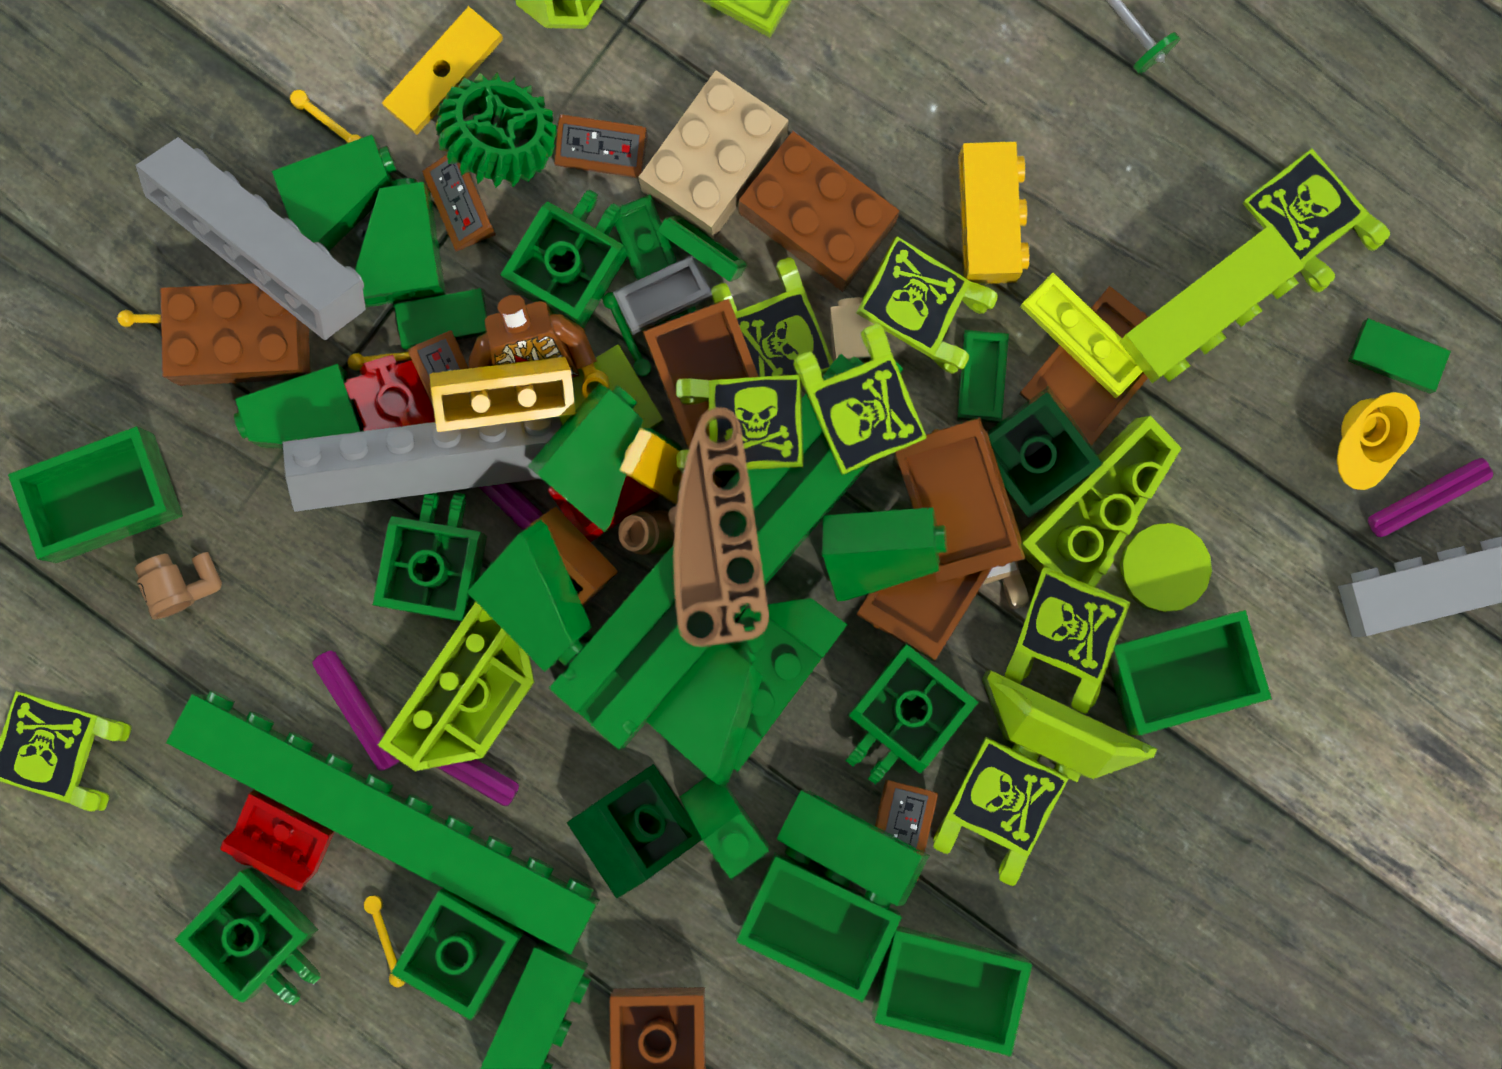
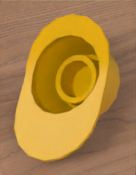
M1390 392L1377 398L1361 400L1353 405L1345 414L1341 425L1342 440L1337 453V467L1343 482L1352 489L1366 490L1376 486L1415 440L1420 427V412L1415 401L1408 395Z

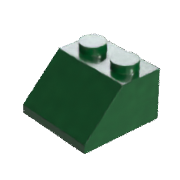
M1049 386L987 431L1004 487L1028 518L1103 465V462L1075 420Z
M654 764L566 822L616 899L646 882L702 840L696 827Z

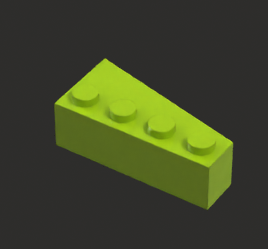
M1271 223L1128 332L1119 342L1152 384L1162 376L1170 382L1191 366L1186 360L1188 356L1198 349L1206 355L1223 342L1227 337L1222 331L1236 321L1240 327L1244 326L1263 311L1258 305L1259 302L1270 294L1278 300L1299 284L1294 275L1306 266Z
M1152 416L1135 418L1098 455L1103 462L1102 466L1049 503L1020 532L1022 539L1021 547L1027 561L1040 574L1042 569L1047 567L1096 587L1102 575H1106L1115 560L1113 557L1125 537L1130 535L1134 529L1143 507L1148 499L1153 497L1182 448Z

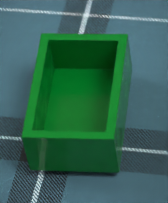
M138 426L8 474L38 560L60 563L183 516L155 435Z
M1246 610L1115 644L1108 664L1128 735H1143L1272 699Z
M774 853L736 935V942L863 1003L902 916L891 907L889 909L883 908L865 898L864 894L841 885L778 853Z
M898 926L884 955L871 1012L873 1021L876 1024L1012 1057L1032 963L1024 956Z

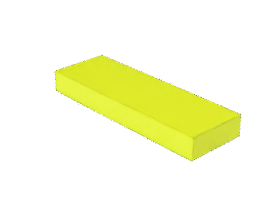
M1054 273L1021 304L1020 307L1115 398L1119 397L1143 372L1119 342L1122 338Z

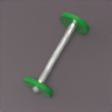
M1107 0L1147 50L1133 66L1134 70L1141 74L1155 63L1164 62L1165 55L1180 41L1177 33L1169 34L1156 44L1121 0Z

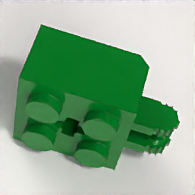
M587 190L572 214L548 201L542 205L500 274L508 288L534 303L538 301L546 302L553 314H562L579 324L583 329L627 258L625 245L609 237L621 214L622 208L614 203L610 204L604 211L596 228L585 223L597 203L598 194L592 190ZM572 259L573 267L569 271L559 272L556 264L558 262L566 264Z
M438 493L424 494L419 521L391 516L387 527L372 605L448 620L463 621L475 603V600L467 591L480 577L487 535L482 532L462 529L466 494L455 493L449 506L447 526L434 524L436 510L439 505ZM433 559H437L436 565L440 566L439 573L433 576L431 581H428L429 576L422 574L423 566H430L433 563Z
M905 644L847 714L850 719L867 733L845 761L854 767L863 760L868 753V749L877 740L889 751L870 770V775L867 779L876 785L898 758L914 771L921 774L975 708L978 701L909 645ZM918 698L922 703L918 709L923 711L920 718L909 717L905 720L901 715L904 711L900 707L904 699L912 701Z
M253 867L240 871L174 939L234 999L241 1003L256 996L267 985L280 999L288 1005L294 1006L301 999L300 993L279 972L286 963L301 979L314 985L321 978L318 969L299 951L319 929L259 870ZM247 926L254 933V940L246 942L243 938L247 932L245 928Z

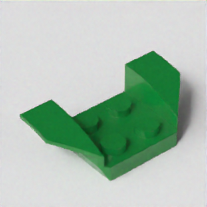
M812 598L767 604L769 617L765 631L758 637L738 641L757 658L752 666L763 677L733 768L737 772L847 626L845 622ZM747 608L737 623L743 625L744 631L755 629L754 622H760L761 614L759 611L755 612L751 608ZM735 641L728 642L727 644L731 647Z

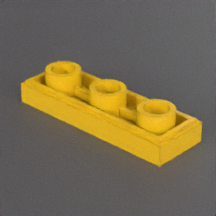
M468 6L382 102L383 107L415 135H418L438 113L439 106L446 99V95L451 87L458 88L463 78L468 79L503 40L502 34ZM450 69L446 76H437L440 70Z
M640 428L634 442L628 446L625 452V460L620 471L678 506L680 485L683 477L681 470L678 469L676 464V456L679 451L653 433ZM713 474V482L720 489L723 480Z

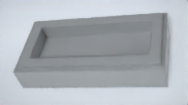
M693 256L613 292L632 335L712 298L710 288Z

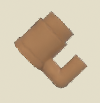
M677 506L671 508L670 511L637 512L626 517L619 527V540L623 547L641 555H665L674 545Z
M208 552L201 553L192 558V562L201 580L186 585L178 565L172 563L169 554L151 557L134 568L139 578L137 584L153 620L166 618L183 611L196 600L220 590L222 582Z

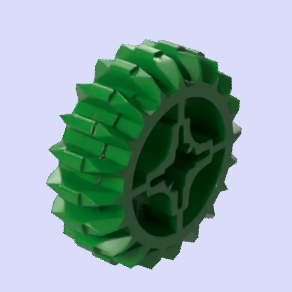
M497 72L491 80H487L481 73L474 79V82L463 78L458 88L451 87L446 95V99L439 106V117L436 122V135L440 136L438 141L440 145L439 150L448 152V164H461V176L469 172L476 174L477 184L483 181L484 178L491 179L495 189L501 184L502 180H506L512 187L519 182L520 178L529 182L534 177L535 172L541 173L546 167L548 158L553 154L555 148L554 141L557 135V125L552 123L554 119L553 110L544 108V97H532L531 85L525 88L517 86L515 77L509 82L501 80ZM475 113L479 114L474 115L473 120L464 121V119H466L470 115H473ZM528 139V143L515 148V145L519 144L520 140Z

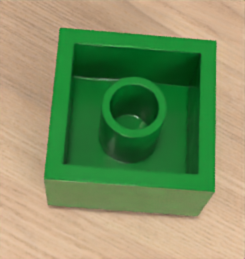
M443 888L435 895L391 974L467 1019L472 1020L482 1008L525 931Z

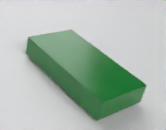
M679 215L665 218L657 230L729 282L739 279L748 266L746 265L747 262Z
M481 288L394 304L401 347L404 350L452 330L456 340L476 337L486 333L484 320L487 318V310Z
M1367 318L1361 325L1348 362L1432 394L1437 390L1451 351Z
M964 330L962 349L969 354V360L966 366L960 369L956 419L973 420L980 418L981 422L993 423L1002 421L1008 333Z

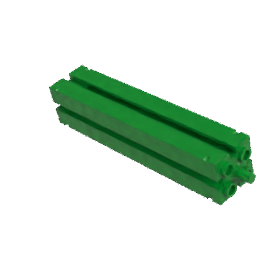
M840 354L822 376L823 381L865 363L854 356L848 360L844 355ZM895 361L898 370L901 373L903 371V368L899 363ZM807 393L801 398L803 466L747 469L764 587L821 523L823 515H827L873 463L870 462L844 474L840 473ZM739 472L732 477L722 490H731L738 485L740 481ZM730 511L721 517L719 527L724 535L738 537L745 532L747 521L741 513ZM674 545L573 659L569 667L549 687L555 695L576 713L580 714L618 750L625 748L639 730L647 723L645 720L711 646H694L681 636L675 598ZM737 557L728 563L726 574L731 582L743 585L752 579L754 568L748 559ZM749 604L739 606L740 613L733 614L734 622ZM695 611L687 620V628L692 636L704 638L712 633L714 621L709 613Z

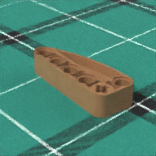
M725 408L708 410L699 421L688 452L676 513L674 582L678 626L681 636L694 646H708L758 637L765 631L769 617L741 426L735 414ZM724 419L731 424L733 434L727 442L714 443L710 441L706 435V428L711 421ZM731 465L737 469L740 481L734 489L721 490L714 484L713 474L718 467ZM737 511L746 518L747 528L741 536L728 537L721 531L719 523L725 513ZM737 557L748 559L754 568L752 579L743 585L731 582L726 574L728 563ZM743 604H750L752 611H759L761 614L760 622H754L755 629L750 631H744L743 625L740 623L735 624L733 620V614L740 613L739 606ZM705 611L712 616L714 629L709 636L697 638L688 631L687 620L693 612Z

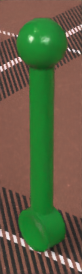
M608 292L603 297V305L611 310L635 361L634 371L636 375L646 377L651 372V364L642 358L613 292Z

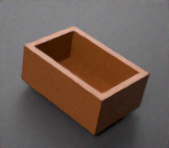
M794 131L791 132L738 200L739 214L842 292H844L896 225L900 211Z
M254 283L160 288L162 375L171 382L183 386L291 380L310 373L309 327Z
M729 299L642 331L688 450L701 417L709 410V401L692 405L681 403L680 398L676 395L677 381L687 378L721 380L759 377ZM708 424V426H707V428H706V435H707L708 438H709V424Z

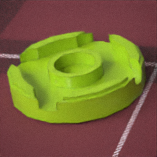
M1173 523L1154 524L1136 533L1125 546L1120 561L1121 575L1130 597L1144 608L1157 612L1179 611L1197 602L1208 588L1212 574L1210 554L1202 539L1189 528Z

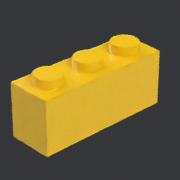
M1017 142L963 143L959 153V180L964 278L977 284L1017 283L1023 273L1022 269H1028L1029 245L1028 242H1021L1020 227L1027 224L1026 199H1019V183H1024L1025 180L1024 156H1017Z
M566 357L429 373L437 432L576 414L571 369Z

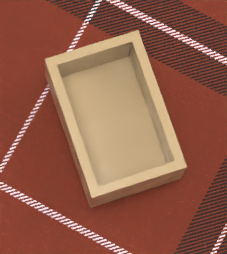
M715 70L640 174L641 191L646 195H651V198L676 216H681L714 239L739 205L738 200L787 138L789 120Z

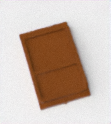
M1111 286L1106 289L1091 307L1121 338L1148 318L1145 312L1140 311ZM1059 345L1019 394L1029 401L1049 386L1092 446L1148 378L1142 372L1119 397L1115 398Z
M980 418L941 430L935 429L932 433L926 434L927 439L895 452L913 509L934 507L937 525H945L947 553H939V572H935L938 583L954 578L960 579L965 575L997 566L1003 567L1008 563L1025 558L1021 547L1022 539L988 434L983 429Z
M993 568L968 574L960 579L954 578L940 583L937 582L935 573L869 593L857 615L873 624L875 628L883 630L935 662Z

